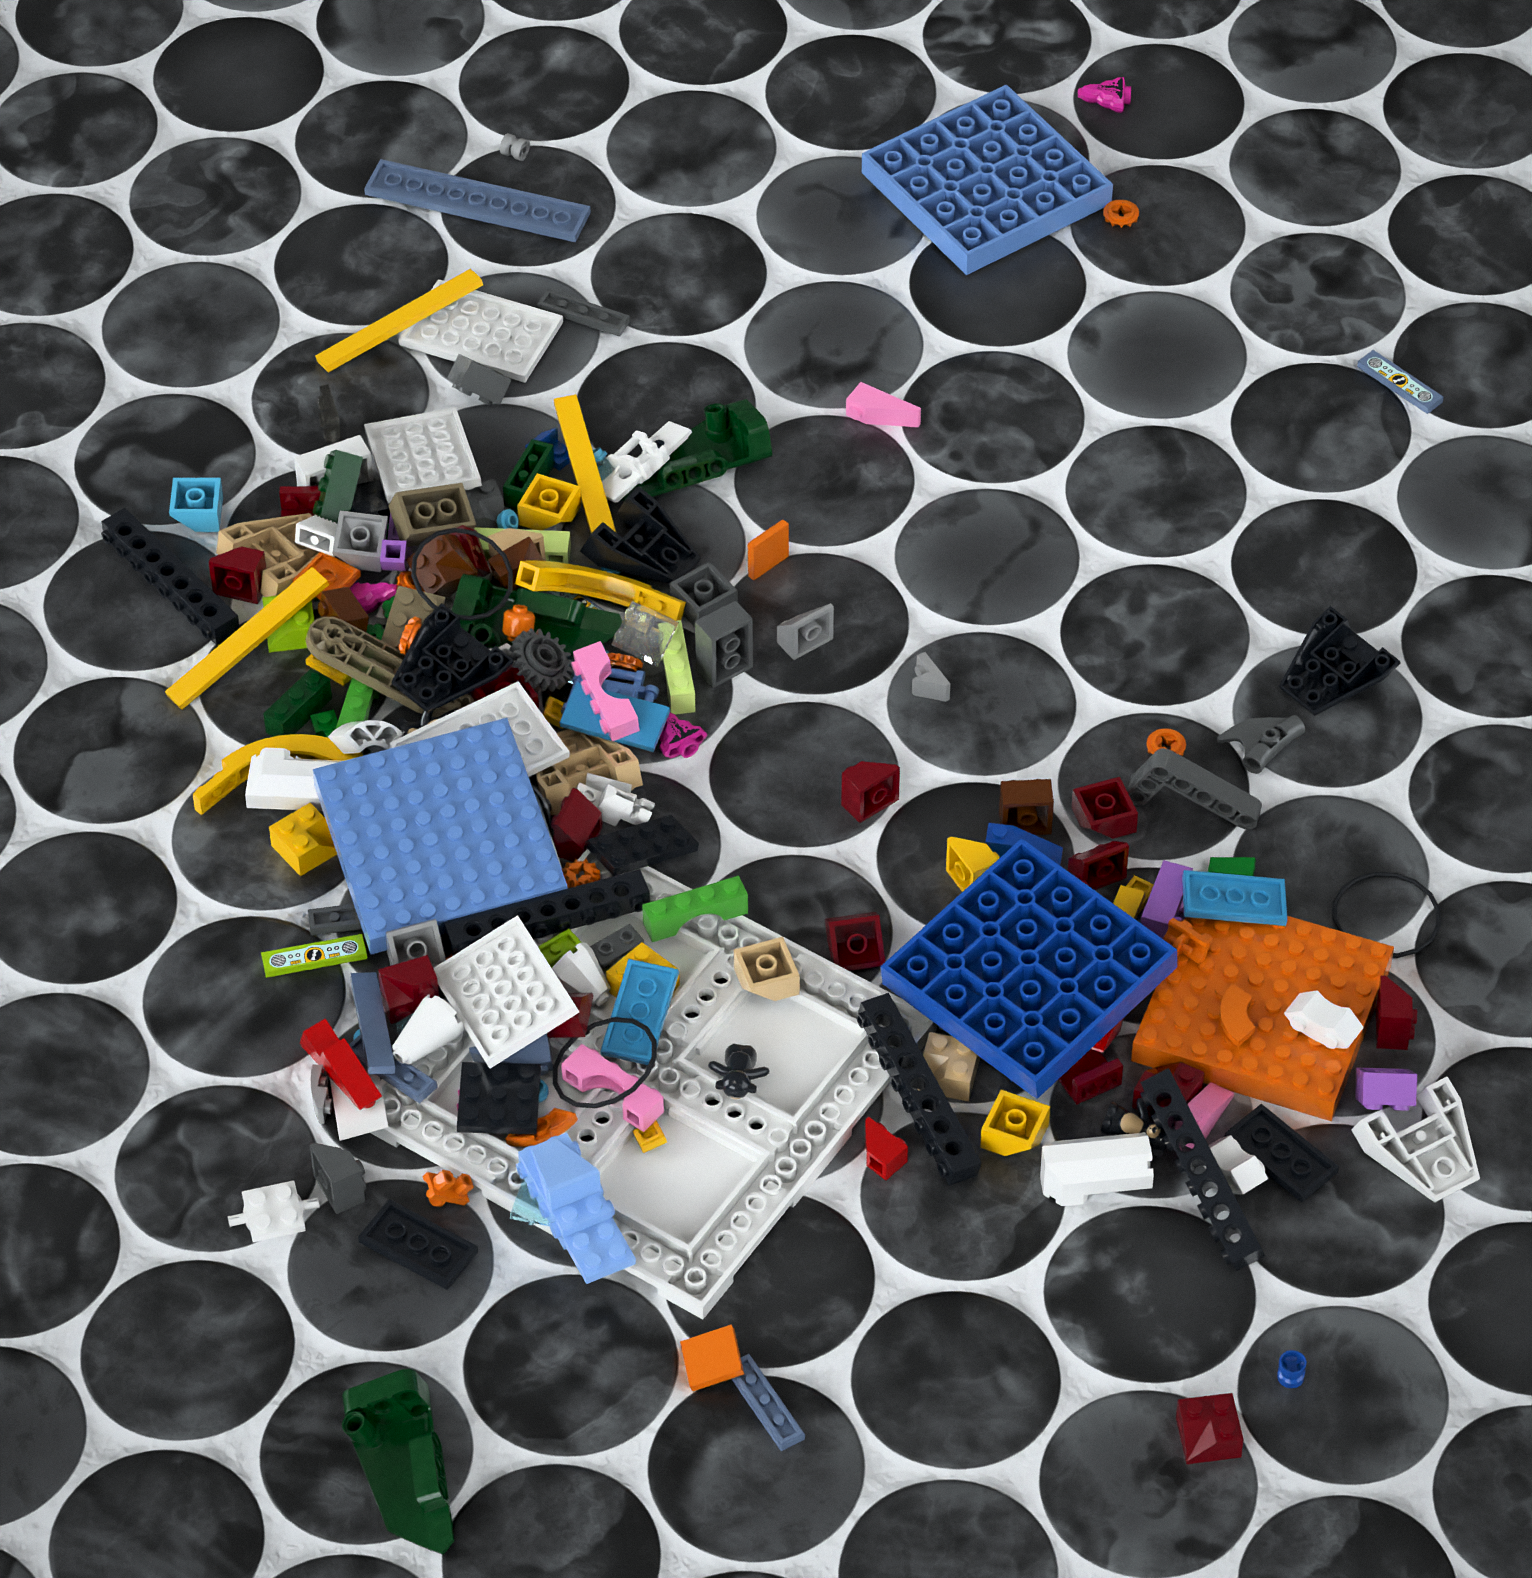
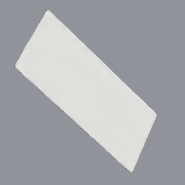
M368 1074L382 1097L376 1100L375 1105L371 1108H363L361 1110L353 1104L330 1078L340 1141L388 1128L379 1076Z

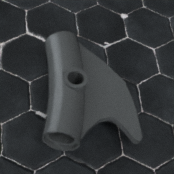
M1292 715L1289 718L1265 717L1246 719L1219 735L1217 742H1240L1244 747L1243 766L1249 772L1259 774L1283 748L1305 734V726L1297 715Z

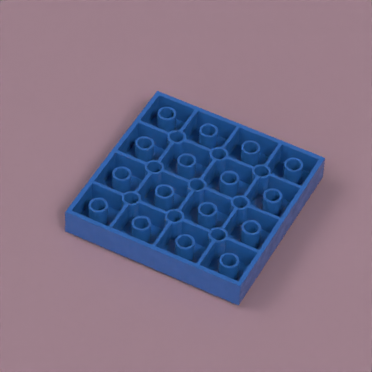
M1021 838L881 965V975L884 986L1034 1098L1038 1099L1177 968V949Z

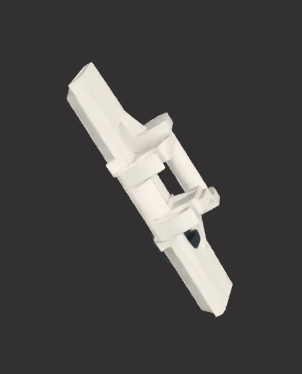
M670 421L650 438L644 432L635 431L629 441L614 454H610L606 458L608 463L616 468L602 481L606 499L615 503L619 502L637 484H642L670 459L669 455L688 439L692 431ZM640 444L643 450L641 455L637 458L627 455Z

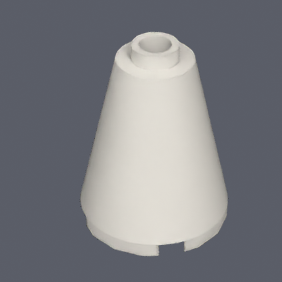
M427 995L421 1001L393 1044L394 1058L401 1064L406 1063L410 1065L461 1036L464 1032V1026L462 1021L457 1023L454 1018L457 1014L456 1011L440 997L434 996L430 998V995Z

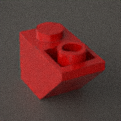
M868 1117L865 1120L866 1166L884 1180H887L908 1162V1146L903 1139L895 1137L887 1131L883 1124L875 1122Z

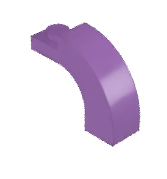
M390 513L387 540H382L381 568L386 571H408L410 566L406 559L412 555L413 546L407 547V541L399 540Z

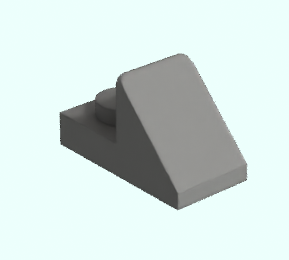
M926 652L917 655L915 667L917 677L912 680V694L945 702L950 700L949 681Z

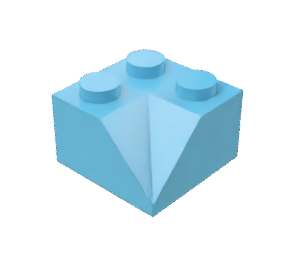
M173 478L169 515L195 532H219L223 504L221 478Z

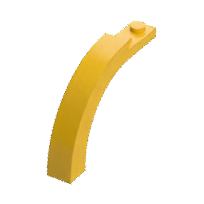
M520 561L515 582L516 585L534 592L558 591L603 599L632 608L665 622L682 620L686 604L685 601L651 588V585L594 568L560 562Z
M290 734L265 738L243 746L222 759L223 770L217 772L212 779L203 786L198 787L193 793L194 807L198 813L203 815L233 789L246 781L249 775L251 757L255 754L256 756L260 755L261 750L264 748H285L290 751V756L294 759L298 756L301 759L345 761L363 756V753L343 754L329 738L317 735Z

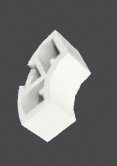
M367 720L341 725L328 737L343 754L360 753L365 748L375 753L389 749V743L402 737L404 733L385 721Z
M1318 990L1299 993L1284 1012L1293 1029L1304 1033L1330 1049L1348 1048L1364 1028L1350 1008L1340 1007L1331 1003Z
M1231 1135L1220 1138L1209 1145L1233 1193L1245 1194L1268 1179L1263 1163L1255 1155H1249L1243 1151L1239 1143Z

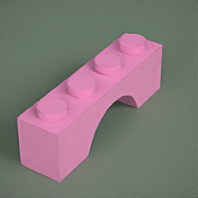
M601 641L573 651L574 662H571L575 675H580L583 680L581 681V686L584 694H590L592 699L590 705L594 714H599L601 717L599 723L603 733H608L613 742L640 731L638 717L630 700L614 698L605 693L601 688L604 680L612 673L610 659Z
M583 1044L562 1063V1079L581 1092L593 1088H607L620 1095L639 1080L638 1077L623 1071L616 1063L609 1062L603 1058L595 1049H589ZM643 1083L633 1093L623 1098V1119L642 1132H645L664 1113L663 1096L661 1093Z

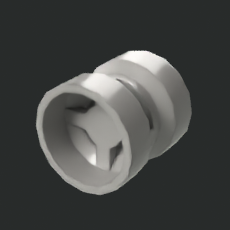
M507 133L501 141L500 153L506 156L512 155L514 159L523 161L529 152L530 142L524 138L517 139L515 135Z

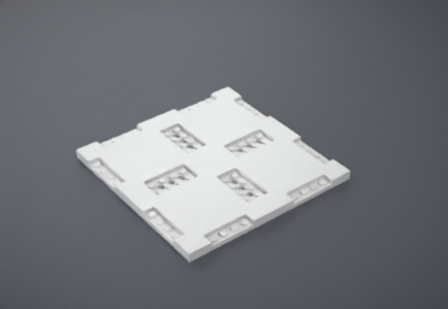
M588 849L578 859V861L587 859L589 863L595 862L596 867L600 869V880L613 877ZM649 866L640 868L650 891V902L692 890ZM584 871L579 872V874H576L577 881L578 878L581 877V875H584ZM643 911L633 912L614 919H607L570 930L581 942H586L589 946H592L631 924L644 939L645 945L679 969L680 986L673 993L657 1046V1058L649 1076L643 1082L649 1088L658 1090L663 1096L664 1113L657 1119V1122L666 1137L667 1143L643 1153L632 1132L637 1128L623 1119V1099L617 1103L595 1109L575 1107L559 1097L553 1086V1070L541 1076V1080L548 1086L549 1094L543 1102L539 1103L538 1118L547 1115L554 1108L576 1114L578 1120L564 1133L569 1135L572 1142L576 1141L578 1143L581 1157L600 1172V1183L604 1191L603 1196L606 1201L610 1200L613 1204L615 1215L612 1217L636 1258V1264L624 1270L658 1288V1295L695 1316L704 1319L731 1286L735 1273L789 1206L794 1208L852 1136V1128L891 1081L887 1070L884 1071L880 1065L879 1055L876 1050L870 1047L866 1031L858 1025L856 1015L858 1014L860 1003L889 993L920 1050L926 1044L929 1032H936L937 1024L898 996L743 915L725 921L716 914L699 915L683 924L675 936L651 942L643 925ZM562 932L533 940L537 946H540ZM783 937L800 975V995L773 1001L743 989L734 970V949ZM621 957V958H619L618 960L612 962V963H611L609 966H607L606 968H602L605 977H606V971H607L608 969H610L613 965H615V964H616L619 960H621L623 957ZM725 978L726 980H728L726 983L723 984L715 982L716 979ZM608 992L610 997L601 1006L596 1004L591 1007L588 1026L594 1022L611 1018L616 997ZM710 995L713 999L704 1001L700 997ZM692 1012L698 1014V1016L695 1018H688L685 1016L687 1013ZM456 1014L454 1018L456 1019L457 1023H459L460 1019ZM608 1024L593 1028L586 1037H578L565 1051L558 1066L557 1083L563 1094L576 1102L595 1104L613 1099L619 1095L617 1092L607 1088H593L581 1092L562 1079V1063L581 1044L589 1049H595L601 1055L600 1051ZM465 1028L462 1035L411 1064L437 1081L438 1088L420 1104L382 1079L380 1081L388 1128L370 1132L371 1134L396 1148L401 1144L456 1176H460L462 1173L468 1174L473 1185L482 1190L483 1197L552 1235L548 1220L542 1217L536 1199L531 1197L524 1178H520L516 1168V1164L519 1163L518 1152L526 1147L509 1146L505 1140L508 1134L457 1132V1104L459 1103L458 1090H460L462 1062H474L469 1048L475 1047V1044ZM572 1037L549 1038L553 1064L561 1048ZM732 1044L752 1046L757 1053V1061L753 1069L768 1067L770 1070L767 1076L751 1080V1083L757 1086L756 1093L748 1092L745 1097L740 1099H732L725 1095L723 1089H716V1081L722 1080L724 1076L719 1075L708 1067L710 1061H716L726 1066L725 1051ZM601 1055L609 1062L616 1063L629 1075H634L639 1079L645 1073L648 1066ZM715 1099L719 1101V1104L715 1106L706 1104L708 1100ZM737 1111L741 1115L733 1118L728 1116V1113ZM605 1117L609 1119V1121L604 1124L596 1122L598 1118ZM759 1123L762 1124L763 1127L761 1129L755 1130L752 1129L750 1125ZM587 1135L594 1137L589 1142L582 1141L580 1138Z

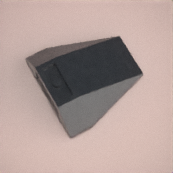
M441 603L423 621L392 680V685L429 713L497 679L514 663V660L497 646L489 650L461 627L458 615Z
M1330 606L1311 625L1279 687L1315 716L1383 681L1401 662L1383 647L1379 651L1350 629L1348 619Z

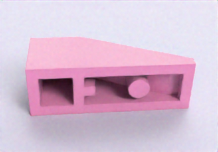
M860 382L846 399V415L862 423L919 427L921 424L920 407Z
M1212 1082L1188 1103L1205 1139L1234 1097L1233 1092ZM1176 1121L1175 1129H1179L1183 1122ZM1188 1143L1185 1146L1193 1149L1195 1144Z

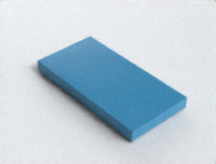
M576 682L560 720V727L612 741L609 734H604L599 723V720H601L600 715H595L591 708L590 701L592 699L590 694L585 695L581 683ZM603 689L605 693L614 698L629 699L638 717L640 731L614 742L654 752L669 716L670 707Z
M1183 871L1184 917L1286 926L1285 879Z
M628 959L611 1018H633L648 1026L656 1039L657 1047L679 976V970ZM610 1022L600 1052L603 1056L648 1065L652 1057V1042L645 1030L632 1023Z

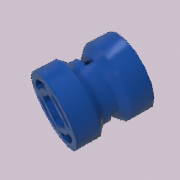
M1290 1350L1280 1356L1277 1379L1282 1386L1297 1388L1304 1382L1307 1361L1302 1353Z

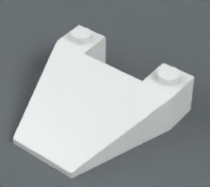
M1448 1077L1425 1087L1416 1097L1428 1118L1396 1133L1384 1111L1379 1110L1360 1120L1351 1129L1364 1153L1433 1202H1437L1480 1179L1461 1098Z

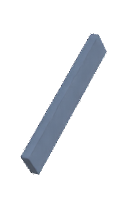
M351 973L350 982L368 1074L395 1073V1063L377 973Z

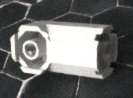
M264 748L261 750L260 755L256 756L255 754L251 757L245 793L247 808L298 810L311 803L318 811H323L314 786L313 769L341 761L301 759L298 756L294 759L290 756V751L285 748Z
M1144 1132L1062 1140L1042 1146L1040 1180L1043 1195L1048 1198L1050 1196L1053 1197L1060 1206L1083 1204L1089 1194L1152 1188L1154 1175L1153 1168L1150 1169L1152 1152L1148 1135Z

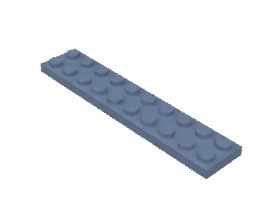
M380 159L364 188L365 195L572 242L577 241L591 213V207L382 159Z

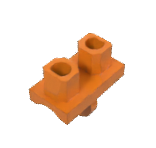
M1172 918L1168 922V930L1163 940L1177 949V956L1183 953L1198 964H1201L1205 960L1213 938L1207 933H1197L1193 930L1192 924L1186 920L1180 922Z
M442 1170L438 1174L427 1172L422 1176L423 1180L428 1184L429 1190H427L426 1196L429 1198L432 1206L442 1207L446 1202L465 1206L470 1202L467 1193L474 1186L468 1174L462 1173L455 1178L450 1171Z

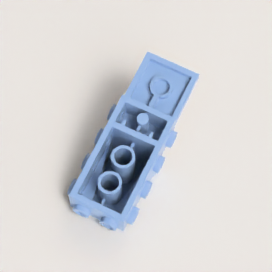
M564 1133L559 1136H553L537 1145L528 1146L518 1152L519 1163L516 1164V1168L520 1178H524L528 1191L531 1197L536 1199L542 1217L546 1218L549 1222L552 1235L555 1239L558 1238L564 1250L567 1249L586 1284L636 1264L634 1254L612 1217L615 1215L613 1204L610 1200L606 1201L603 1196L604 1191L600 1183V1172L581 1157V1151L576 1141L572 1142L569 1135Z

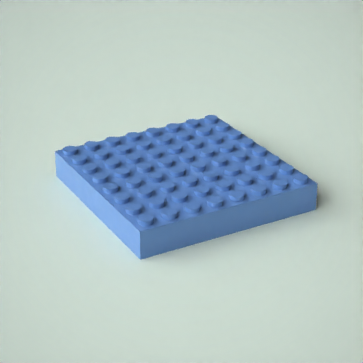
M1007 85L862 153V174L966 275L1104 208L1106 204L1112 201L1113 184Z
M507 718L313 769L314 786L370 954L387 950V931L436 919L441 936L445 934L444 921L568 889Z

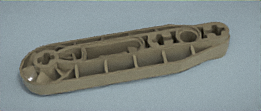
M321 617L310 625L305 640L308 650L314 657L417 713L423 714L424 710L392 685V680L405 657L404 654L400 653V650L335 617ZM465 694L435 709L432 716L439 717L448 711L456 708L459 710L475 701L470 695Z

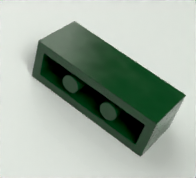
M531 439L503 485L505 507L518 510L517 505L536 474L549 475L554 466L553 445Z
M339 450L330 451V454L326 455L324 461L326 472L319 482L318 491H321L319 501L316 500L314 504L313 514L337 524L340 511L351 512L363 457Z
M313 669L305 673L263 713L266 733L272 737L296 734L310 720V715L318 713L332 699L330 679Z

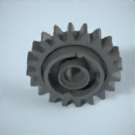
M532 628L528 632L522 631L513 640V645L509 648L512 652L509 657L515 661L512 667L519 668L520 670L517 675H524L525 683L533 682L532 686L534 689L540 685L542 691H545L547 688L551 692L556 688L560 690L571 679L570 675L574 672L570 668L573 661L568 660L571 653L563 651L566 645H559L558 637L554 638V640L551 639L550 632L544 636L541 629H538L536 633Z

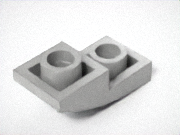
M313 1064L310 1079L313 1106L319 1124H325L327 1114L332 1113L333 1099L329 1098L328 1076H324L323 1065Z

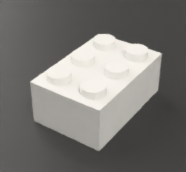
M360 435L294 457L297 486H319L320 479L325 476L326 468H324L325 457L333 450L363 457L357 484L374 481L371 452Z

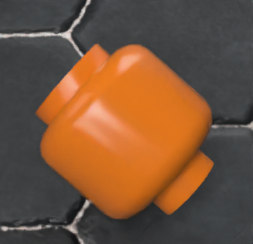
M513 605L512 609L506 610L503 616L502 632L507 636V639L513 641L522 631L528 632L531 628L534 630V613L529 611L525 605Z

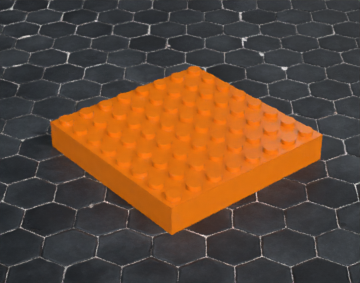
M1287 916L1286 926L1185 917L1184 920L1192 924L1194 931L1199 934L1207 933L1213 938L1210 949L1207 951L1204 962L1198 964L1183 953L1177 956V968L1155 988L1133 1041L1131 1061L1152 1068L1182 1062L1203 1071V1083L1205 1084L1212 1082L1229 1091L1332 1122L1376 1007L1380 976H1387L1391 968L1394 947ZM1232 983L1253 997L1252 1003L1247 1009V1015L1249 1020L1256 1026L1255 1033L1239 1047L1234 1045L1226 1036L1220 1019L1221 1000L1225 991ZM1318 990L1331 1003L1340 1007L1350 1008L1364 1028L1351 1045L1344 1049H1330L1304 1033L1296 1031L1290 1025V1021L1284 1015V1012L1299 993Z

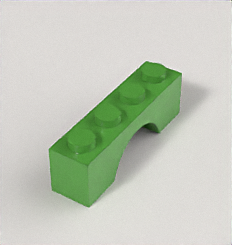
M352 678L336 729L346 723L367 721L374 698L379 699L380 692Z
M732 877L643 904V925L651 942H656L675 936L683 924L699 915L716 914L725 921L748 914V894L740 877Z

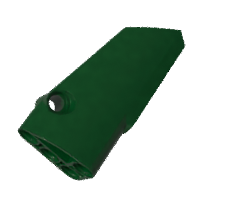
M747 399L726 404V406L720 403L706 406L704 408L706 420L691 428L692 433L688 439L669 455L670 459L642 484H637L621 501H625L638 486L653 497L720 477L729 469L772 457L769 428L765 417Z
M463 574L451 611L465 616L487 613L501 603L508 589L493 586L486 578ZM522 588L517 589V591L512 590L505 605L490 617L472 621L460 619L461 627L478 641L482 634H489L487 640L481 642L488 649H492L495 646L500 647L506 643L512 646L513 641L508 640L507 636L502 632L504 612L512 609L513 605H525L535 615L534 632L536 633L538 629H541L544 636L550 632L551 639L554 640V638L558 637V644H565L566 647L563 651L571 653V656H574L573 651L601 641L602 645L626 628L618 613L586 607L577 600Z
M402 1369L345 1390L342 1395L345 1413L342 1429L353 1443L387 1531L420 1547L444 1555L455 1540L442 1445L434 1429L428 1384L416 1371Z

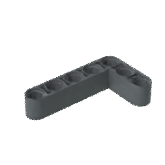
M1158 749L1130 778L1127 792L1134 806L1145 805L1165 785L1240 828L1250 830L1257 825L1262 808V803L1259 799L1172 750Z

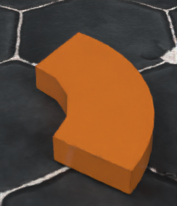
M1232 983L1222 997L1220 1019L1226 1036L1234 1045L1239 1047L1255 1033L1256 1026L1249 1020L1247 1015V1009L1251 1005L1253 997Z
M554 1108L547 1115L538 1118L537 1134H508L505 1140L509 1146L526 1147L537 1145L553 1136L561 1135L573 1126L578 1118L573 1112Z

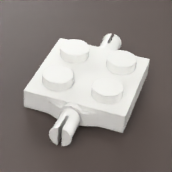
M294 1180L242 1191L243 1213L228 1216L230 1227L246 1223L247 1228L251 1232L253 1242L306 1231L303 1220L304 1211L320 1208L318 1197L301 1200V1197L297 1194Z

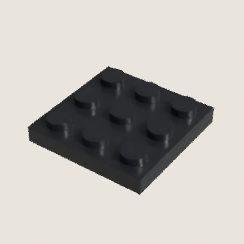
M462 1062L457 1132L537 1134L541 1064L498 1063L489 1068L483 1062Z

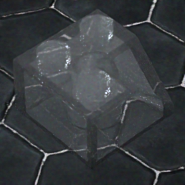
M632 601L625 611L624 619L616 631L611 645L658 667L679 622Z

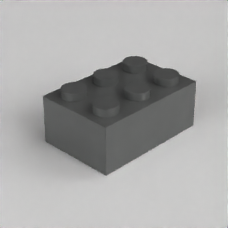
M737 601L724 605L720 609L695 621L696 671L712 688L753 668L752 617Z

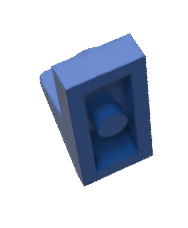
M557 428L542 432L534 438V440L553 445L554 468L560 471L570 463L566 445L558 441Z

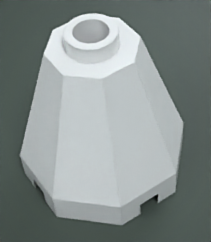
M582 942L575 946L578 949L577 952L573 954L569 950L552 967V970L567 993L592 992L594 996L591 1007L596 1004L601 1006L610 997L608 992L611 987L593 949L586 942Z

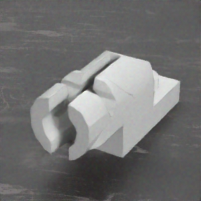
M580 782L576 787L602 812V821L616 826L620 819L634 825L648 822L652 815L650 811L655 803L645 798L637 799L636 794L625 792L610 784L606 786L603 792Z

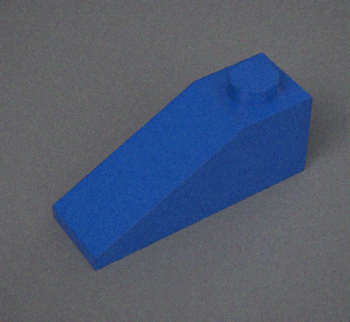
M988 823L985 844L989 846L992 852H996L999 857L1003 856L1022 838L1058 865H1061L1063 847L1013 825Z

